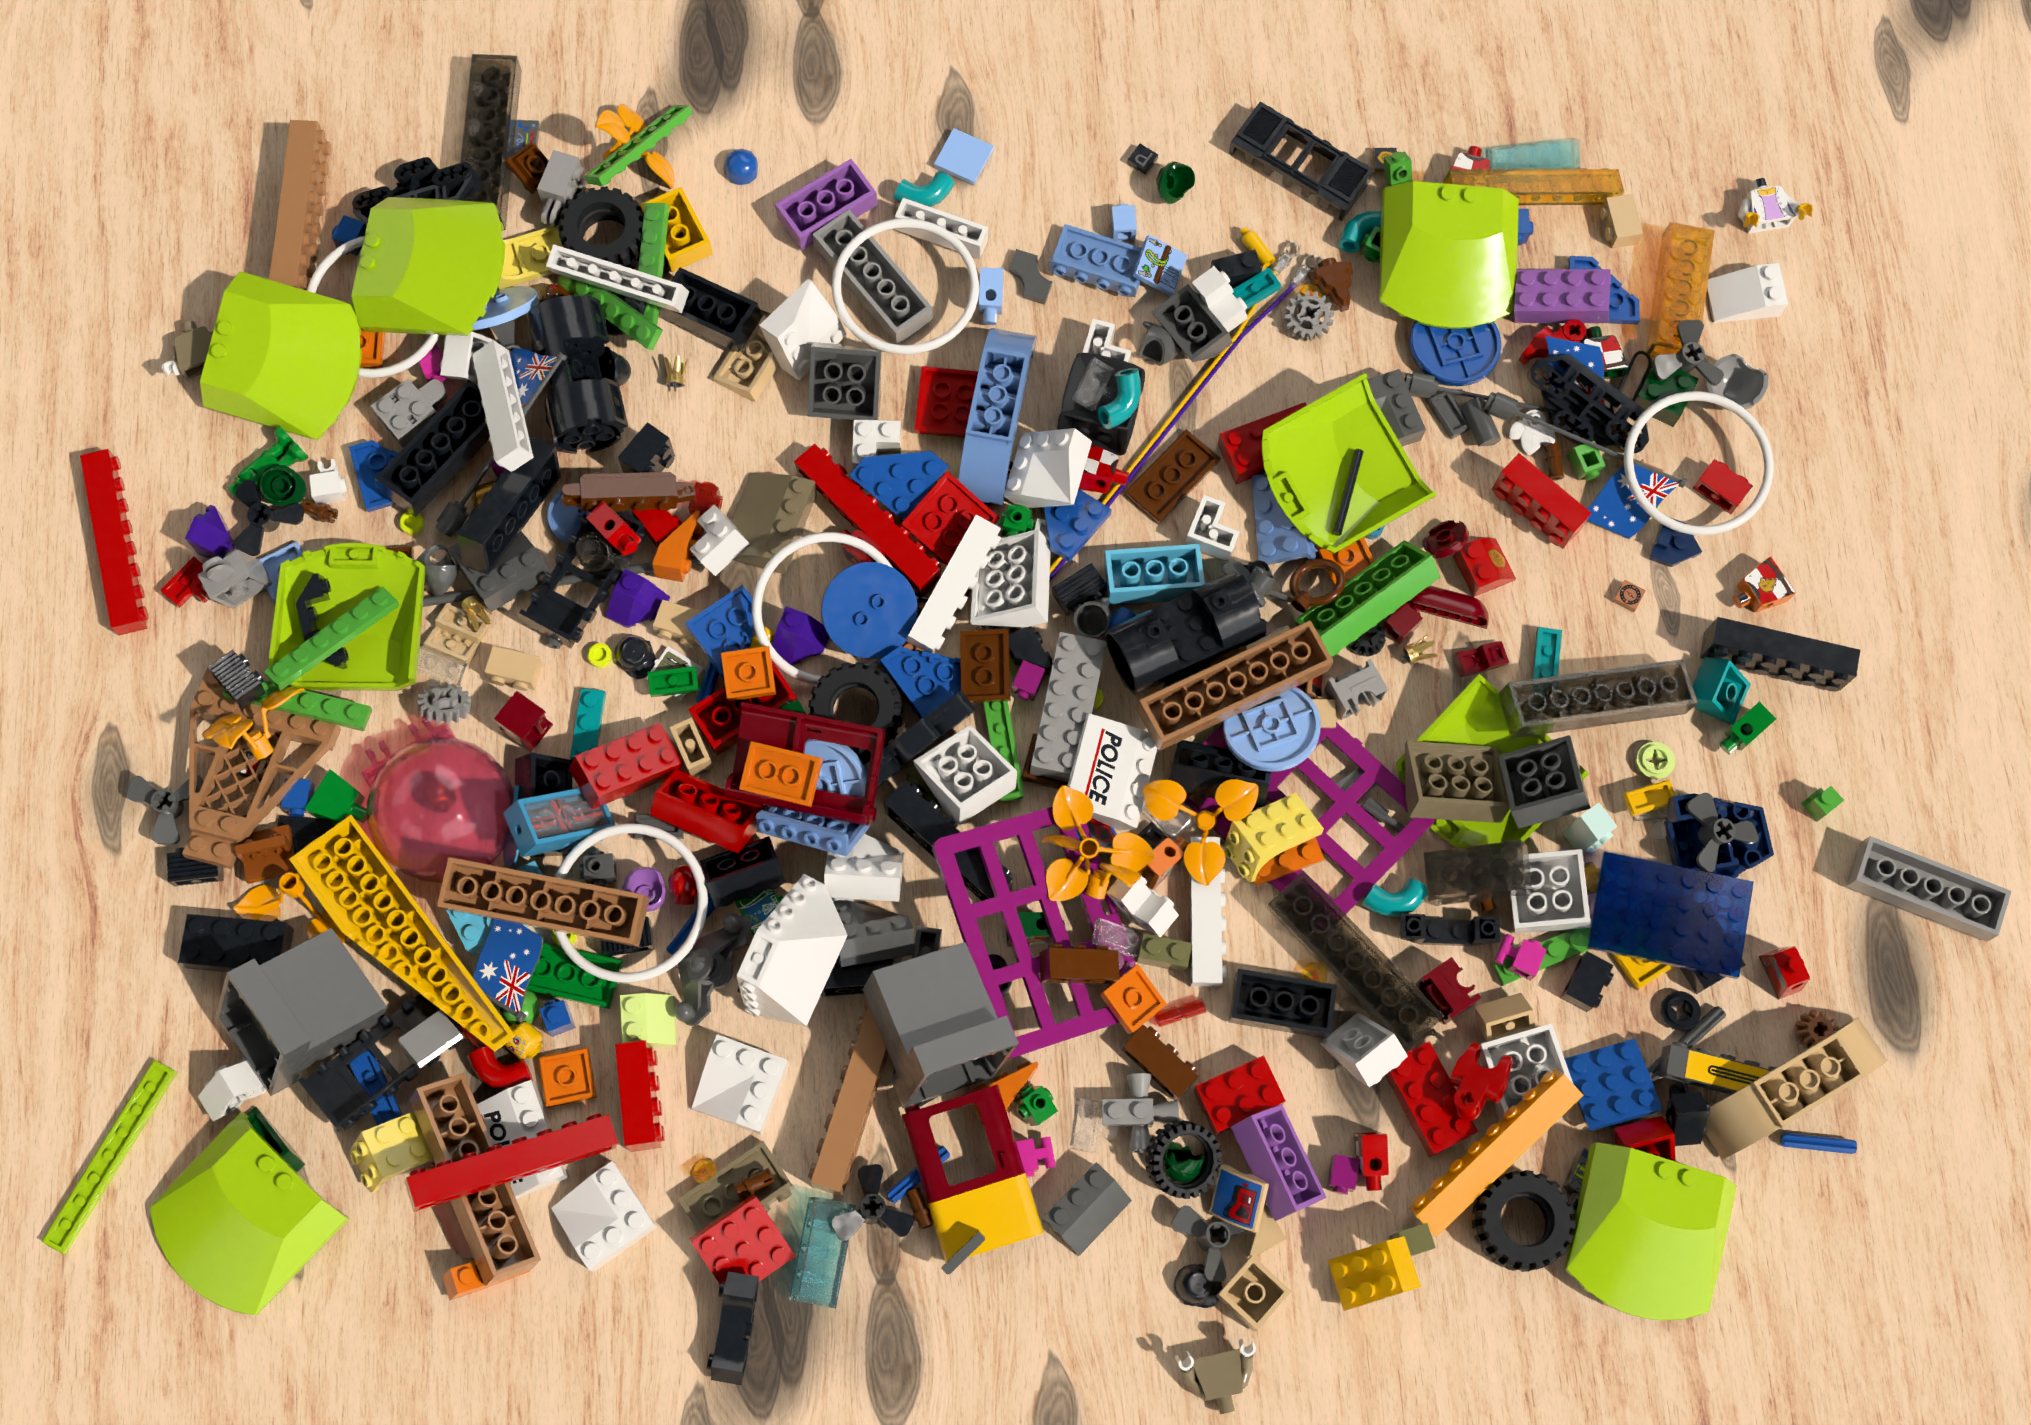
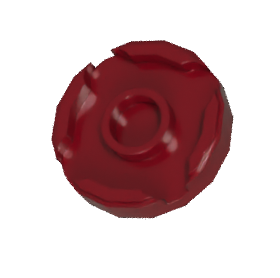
M1448 520L1439 523L1428 532L1430 535L1427 538L1424 537L1423 548L1433 558H1444L1453 555L1467 543L1469 531L1461 521L1455 523L1454 520Z

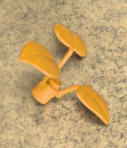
M625 104L617 106V114L611 110H605L597 118L595 128L607 132L616 139L614 145L603 154L604 160L621 146L627 144L633 132L638 134L647 127L642 117ZM624 125H626L627 127H629V132L627 131L626 128H624V127H625ZM648 151L642 153L641 158L645 157L649 167L672 189L674 187V171L668 160L656 151H653L651 154Z
M285 687L281 691L279 689L262 700L263 733L260 730H255L247 734L246 731L253 725V721L251 719L241 720L240 714L232 713L217 719L202 733V736L205 739L213 738L216 744L228 749H232L236 741L242 736L255 759H263L274 751L268 741L271 734L268 730L266 712L277 708L297 693L305 691V689L302 687Z
M1238 779L1227 780L1220 784L1215 794V800L1221 807L1214 813L1202 811L1198 814L1181 805L1187 795L1185 789L1177 782L1157 780L1143 787V794L1147 809L1152 816L1163 821L1171 820L1177 816L1178 810L1181 809L1196 818L1197 826L1203 830L1201 843L1192 842L1187 845L1184 852V863L1188 872L1196 881L1208 886L1223 869L1226 857L1224 850L1219 844L1215 842L1206 843L1209 831L1216 827V817L1222 811H1224L1225 817L1230 821H1239L1247 817L1256 804L1259 791L1258 785Z
M1065 785L1060 787L1055 796L1053 817L1056 824L1062 830L1069 831L1076 826L1083 841L1079 846L1081 857L1075 865L1071 860L1062 858L1055 860L1049 866L1046 873L1048 896L1052 901L1069 900L1078 896L1086 888L1088 874L1085 870L1080 869L1079 866L1085 858H1093L1098 852L1113 853L1111 856V864L1113 866H1122L1135 872L1140 871L1155 859V853L1150 845L1133 833L1125 832L1116 835L1113 839V848L1099 847L1095 839L1087 838L1080 824H1085L1092 818L1093 804L1087 795Z
M1050 835L1041 841V843L1051 842L1069 850L1080 851L1081 841L1066 835ZM1085 858V868L1089 880L1085 894L1097 899L1105 898L1111 874L1124 882L1129 888L1141 877V874L1131 869L1107 863H1100L1099 865L1100 868L1107 872L1094 870V873L1091 874L1090 859Z
M298 871L297 874L286 873L281 876L279 880L280 888L278 889L280 894L269 885H261L248 892L233 907L236 913L243 919L275 921L281 914L278 904L283 903L285 893L290 898L299 897L317 917L311 920L307 926V936L309 939L331 928L342 943L347 938L326 910L320 914L303 895L305 886L301 880L304 879Z

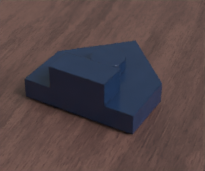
M1660 524L1649 560L1673 567L1685 560L1699 556L1702 550L1693 535L1681 533Z

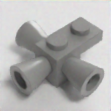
M1127 1074L1131 1099H1102V1126H1126V1128H1132L1128 1152L1146 1153L1147 1146L1151 1147L1152 1145L1148 1128H1152L1154 1121L1173 1124L1172 1121H1179L1178 1100L1153 1105V1098H1147L1151 1074Z

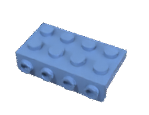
M1065 224L1053 257L1050 259L1049 271L1057 276L1074 278L1080 283L1087 282L1096 285V287L1102 290L1109 289L1118 292L1121 296L1136 297L1141 280L1133 277L1132 274L1142 248Z
M1266 473L1251 476L1259 560L1271 565L1304 557L1310 560L1315 559L1318 545L1305 537L1286 517L1271 491Z
M770 807L768 811L760 810L756 814L757 832L846 857L870 827V824L865 826Z

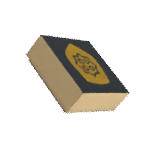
M1374 148L1375 172H1384V157L1397 152V148Z

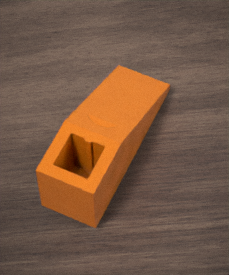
M700 511L694 512L659 544L652 563L655 577L683 582L685 575L690 573L693 555L690 548L698 541L699 535L704 533V528L697 521L701 517Z
M1027 1061L1016 1067L1018 1071L1010 1075L1008 1072L1002 1073L994 1078V1083L988 1086L982 1083L971 1090L975 1092L998 1084L1007 1112L1018 1097L1019 1092L1034 1075L1039 1064L1037 1061L1032 1064L1030 1061ZM972 1103L981 1124L984 1125L977 1104Z
M475 1261L449 1269L442 1275L450 1301L530 1272V1270L485 1287Z

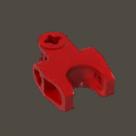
M1573 319L1566 322L1555 333L1548 326L1544 327L1534 336L1529 346L1521 354L1519 361L1522 364H1526L1536 357L1548 358L1549 353L1545 336L1581 343L1586 334L1585 325L1583 322ZM1543 377V379L1547 381V383L1544 384L1546 386L1548 384V379Z
M1473 1042L1468 1047L1465 1053L1458 1059L1449 1082L1450 1085L1458 1087L1454 1095L1455 1113L1458 1118L1463 1121H1473L1480 1115L1486 1100L1495 1103L1500 1102L1507 1089L1508 1078L1513 1064L1512 1057L1504 1055L1497 1066L1488 1069L1482 1068L1477 1064L1481 1052L1480 1044Z

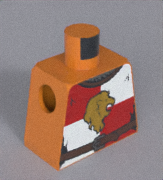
M1770 556L1737 584L1740 593L1733 596V602L1738 608L1749 604L1754 612H1760L1789 601L1796 594V591Z
M1179 836L1174 842L1170 838H1166L1153 850L1155 859L1137 872L1147 881L1146 886L1154 890L1180 865L1188 842L1183 837Z

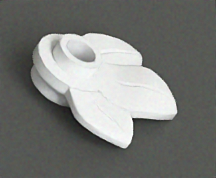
M1530 410L1526 413L1546 422L1545 415L1539 410ZM1523 418L1511 426L1509 439H1520L1524 452L1529 456L1536 452L1541 444L1545 446L1546 444L1555 443V432L1539 424L1533 425L1531 421Z

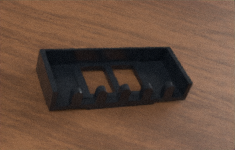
M1261 101L1236 133L1229 149L1231 155L1234 154L1237 148L1245 152L1244 160L1248 164H1252L1255 159L1263 163V172L1268 176L1273 171L1283 175L1282 183L1284 186L1289 187L1292 182L1301 186V195L1304 198H1309L1311 194L1321 198L1320 207L1327 210L1330 205L1339 209L1338 220L1343 221L1366 189L1374 171L1367 164L1360 162L1345 151L1338 150L1327 140L1318 138L1310 130L1303 129L1295 124L1292 119L1282 115ZM1285 134L1306 145L1291 166L1271 154ZM1312 150L1332 161L1318 182L1298 171Z
M622 511L616 512L641 538V542L638 545H642L647 535L644 523ZM586 514L581 518V528L576 535L572 533L568 538L569 546L564 554L558 553L556 556V566L551 574L546 572L543 576L544 585L538 593L534 591L531 594V604L526 611L522 609L519 611L522 622L570 649L575 642L578 643L581 640L587 623H591L596 616V608L600 603L603 604L609 595V588L612 584L618 582L623 566L625 564L628 565L634 556V552L626 556L619 552L586 518L588 516ZM611 520L605 526L611 530L614 528L615 523ZM584 545L617 561L604 581L573 565ZM567 572L599 588L587 608L555 592Z
M419 994L411 1001L409 999L405 1000L398 1011L391 1016H384L380 1020V1024L370 1032L366 1030L361 1033L358 1041L348 1048L346 1046L341 1048L337 1052L338 1056L327 1064L325 1062L321 1063L316 1067L317 1071L307 1079L301 1077L298 1080L337 1132L341 1129L344 1131L349 1129L357 1122L356 1118L362 1113L368 1114L378 1106L377 1102L384 1096L386 1098L391 1097L399 1090L398 1086L405 1080L410 1082L420 1074L419 1070L421 1068L414 1063L399 1074L376 1046V1043L397 1027L405 1035L440 1010L423 995ZM444 1013L463 1036V1032L453 1019ZM459 1040L449 1047V1051L457 1047L462 1041ZM368 1049L392 1078L390 1082L371 1096L367 1094L346 1067ZM440 1054L429 1061L427 1065L431 1066L441 1058Z

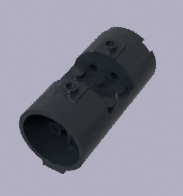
M585 294L583 296L555 297L535 305L527 314L533 352L543 356L558 357L557 354L561 352L567 356L566 360L561 361L551 376L550 383L554 389L545 398L546 422L551 429L556 449L564 453L577 454V450L589 449L591 453L614 445L621 439V433L624 432L623 428L628 426L619 384L606 377L603 378L599 358L604 354L605 344L609 343L600 300Z
M1234 570L1162 605L1106 629L1105 640L1107 641V647L1115 665V670L1125 688L1127 687L1136 696L1266 635V622L1264 619L1260 620L1259 618L1261 616L1259 611L1261 606L1243 575L1237 576V570Z

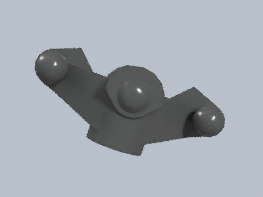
M734 913L728 914L723 920L724 928L699 938L686 957L675 965L679 969L685 1002L678 1003L674 1009L675 1017L679 1021H683L689 1026H696L711 1012V993L714 988H722L728 984L732 978L734 968L731 960L732 955L736 950L748 945L752 927L751 920L748 917L739 916Z

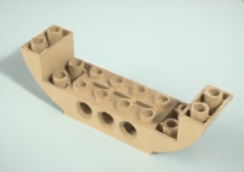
M1859 1017L1840 1027L1836 1032L1725 1099L1710 1106V1117L1706 1119L1705 1134L1723 1160L1786 1126L1865 1078L1882 1066L1887 1059Z

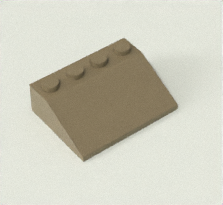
M750 473L731 521L750 545L733 560L764 568L780 549L799 539L817 496L815 481L795 475ZM794 552L787 556L775 568L774 572L786 575Z
M1406 741L1405 799L1409 817L1501 823L1510 810V805L1500 765L1498 747Z

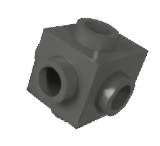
M593 851L589 853V856H583V864L579 865L581 879H584L587 884L606 887L608 883H618L616 858L613 853L604 854L603 851Z

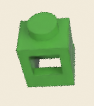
M1405 151L1395 152L1384 157L1385 182L1389 186L1413 181L1412 160Z
M1586 444L1574 447L1566 456L1571 461L1578 479L1585 477L1587 481L1598 477L1600 475L1599 472L1606 466L1599 450Z
M1830 786L1825 791L1819 788L1801 804L1818 822L1841 804L1844 799Z

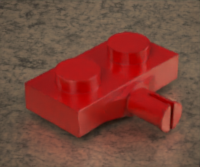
M193 556L160 590L162 594L179 608L194 595L203 603H206V598L209 600L206 591L202 589L203 585L198 577V574L203 572V563Z

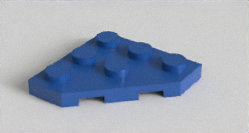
M1570 256L1568 259V269H1602L1598 265L1599 262L1593 257ZM1611 274L1609 323L1638 325L1640 321L1639 299L1621 287L1622 284Z
M373 440L349 446L366 510L372 512L395 505V502L379 492L375 477L393 460L398 452L386 449Z
M931 450L866 456L849 476L904 520L949 465Z
M1078 489L1074 505L1044 507L1050 550L1070 562L1109 518L1112 509Z
M743 584L684 624V627L723 679L721 653L750 649L753 598Z
M898 647L879 661L881 667L920 719L961 691V658H949L941 656V654L925 651L918 652Z

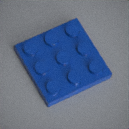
M1636 1039L1564 1058L1573 1084L1583 1094L1577 1102L1588 1132L1662 1111L1661 1103Z

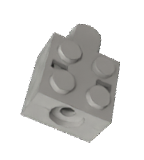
M553 150L537 188L544 208L541 214V222L548 225L550 223L551 226L557 227L558 221L561 218L560 214L564 208L567 209L566 204L570 199L575 200L578 193L585 191L587 181L584 177V168L581 166L579 157Z
M408 378L373 403L371 408L380 422L400 446L404 448L437 414L434 407L447 398V392L439 380L433 379L420 389H417Z
M238 549L227 553L223 559L214 557L207 560L202 565L203 572L198 574L209 599L232 609L272 585L262 562Z

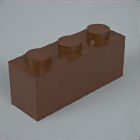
M1062 944L1048 945L1047 949L1039 952L1040 981L1043 983L1112 984L1120 980L1118 950H1109L1108 946H1096L1094 949H1086L1085 945L1063 948Z
M1143 1024L1123 1045L1122 1051L1144 1072L1151 1074V1078L1174 1100H1178L1198 1079L1197 1069L1187 1060L1184 1063L1177 1056L1179 1052L1171 1044L1165 1045L1159 1039L1161 1037L1160 1034L1153 1027L1149 1026L1147 1028Z

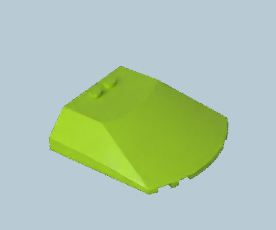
M1410 181L1385 187L1381 193L1379 302L1385 307L1389 306L1397 311L1399 316L1411 318L1422 325L1443 329L1474 328L1477 325L1493 323L1514 312L1519 198L1504 188Z
M387 197L372 207L351 294L359 327L366 332L468 336L474 330L472 326L479 316L483 318L486 310L484 308L489 299L494 298L503 271L505 242L502 240V231L504 228L503 223L500 222L499 211L494 203L461 200Z
M239 271L224 290L201 375L200 387L203 407L274 428L280 425L284 431L318 440L321 438L324 432L339 419L337 417L344 406L348 405L359 376L362 349H360L361 327L358 325L354 305Z
M1366 373L1263 430L1262 435L1264 470L1278 505L1290 522L1305 537L1333 554L1437 496L1436 492H1433L1418 475L1377 405ZM1361 449L1364 453L1342 535L1336 536L1332 531L1354 450Z
M340 543L326 545L324 549L313 552L310 550L302 552V556L291 561L288 559L280 564L268 668L305 642L295 603L315 573H319L324 578H327L331 586V592H329L330 600L312 604L318 613L316 625L320 630L381 587H384L399 603L396 609L343 646L346 648L349 656V661H346V669H341L323 660L288 686L302 687L305 690L399 691L416 683L425 583V566L422 563L413 560L403 552L389 550L381 545Z
M1479 674L1416 741L1498 747L1499 755L1552 739ZM1404 753L1396 762L1397 772L1403 784H1405ZM1579 765L1584 780L1589 773ZM1509 810L1501 823L1435 819L1430 828L1444 840L1479 858L1504 863L1507 860V856H1511L1543 822L1518 829L1511 810Z
M240 1112L150 1207L151 1220L158 1243L166 1259L177 1274L193 1290L211 1302L226 1309L250 1315H258L350 1220L347 1215L342 1214L325 1201L252 1127L248 1120V1115L244 1112Z
M1598 1142L1591 1143L1574 1220L1576 1221L1575 1229L1572 1230L1574 1237L1569 1245L1565 1270L1571 1277L1574 1276L1586 1292L1593 1294L1605 1305L1631 1316L1652 1320H1680L1709 1312L1726 1242L1737 1185L1724 1176L1640 1150Z

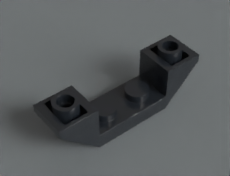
M319 573L312 575L295 603L305 641L321 631L317 628L316 620H318V613L312 604L330 600L329 592H331L329 580ZM341 647L324 660L341 669H346V661H349V656L346 648Z
M1401 913L1400 939L1420 945L1477 946L1499 943L1500 917L1475 916L1472 920L1426 919L1425 914Z

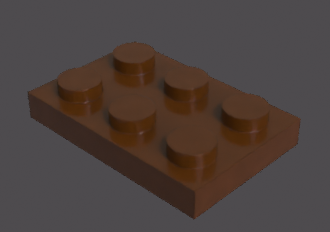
M1009 630L960 631L961 690L971 703L1011 701Z

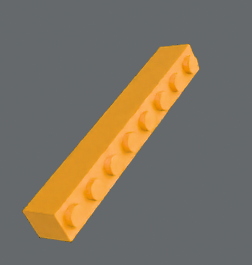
M1554 1068L1545 1073L1541 1078V1082L1535 1088L1529 1089L1516 1106L1510 1107L1505 1112L1504 1118L1497 1124L1491 1125L1487 1129L1486 1135L1480 1141L1471 1144L1468 1152L1461 1159L1455 1160L1442 1177L1436 1178L1432 1182L1431 1188L1425 1194L1415 1198L1412 1206L1409 1208L1411 1212L1423 1224L1428 1223L1430 1232L1437 1237L1491 1183L1559 1120L1583 1094L1558 1069Z

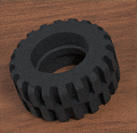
M601 186L599 190H595L593 187L588 189L587 193L583 194V192H580L576 195L575 200L570 199L566 204L567 209L564 208L560 214L561 220L558 221L559 237L564 248L631 269L637 266L636 261H639L644 213L639 203L633 200L631 195L628 193L622 194L621 190L617 188L609 190L608 187ZM611 220L625 227L621 236L609 244L595 245L583 239L588 228L600 221Z
M856 662L855 664L844 663L842 667L831 668L829 670L830 673L825 677L822 675L818 679L819 684L817 687L814 686L811 691L813 695L808 703L810 708V714L808 715L835 720L833 709L837 698L850 688H864L875 696L878 703V716L870 727L885 730L883 749L888 746V742L897 735L898 727H901V715L903 713L902 698L891 679L883 671L878 670L877 667L864 665L861 662ZM848 746L858 757H863L866 754L871 755L869 750Z
M1529 1170L1523 1172L1513 1171L1498 1177L1476 1198L1478 1202L1473 1206L1472 1214H1475V1219L1472 1220V1229L1476 1228L1477 1235L1474 1236L1476 1242L1482 1244L1484 1247L1482 1249L1483 1253L1486 1256L1490 1255L1493 1258L1492 1262L1499 1266L1504 1265L1508 1270L1529 1272L1551 1265L1557 1261L1558 1257L1564 1255L1567 1251L1566 1246L1571 1244L1574 1236L1571 1235V1231L1575 1229L1576 1221H1572L1571 1215L1574 1214L1573 1206L1569 1207L1566 1201L1569 1197L1566 1192L1561 1193L1559 1191L1560 1185L1557 1182L1548 1181V1176L1542 1173L1536 1175L1533 1171ZM1526 1197L1535 1202L1541 1209L1545 1219V1231L1538 1242L1532 1245H1519L1506 1235L1501 1223V1212L1503 1206L1512 1198Z

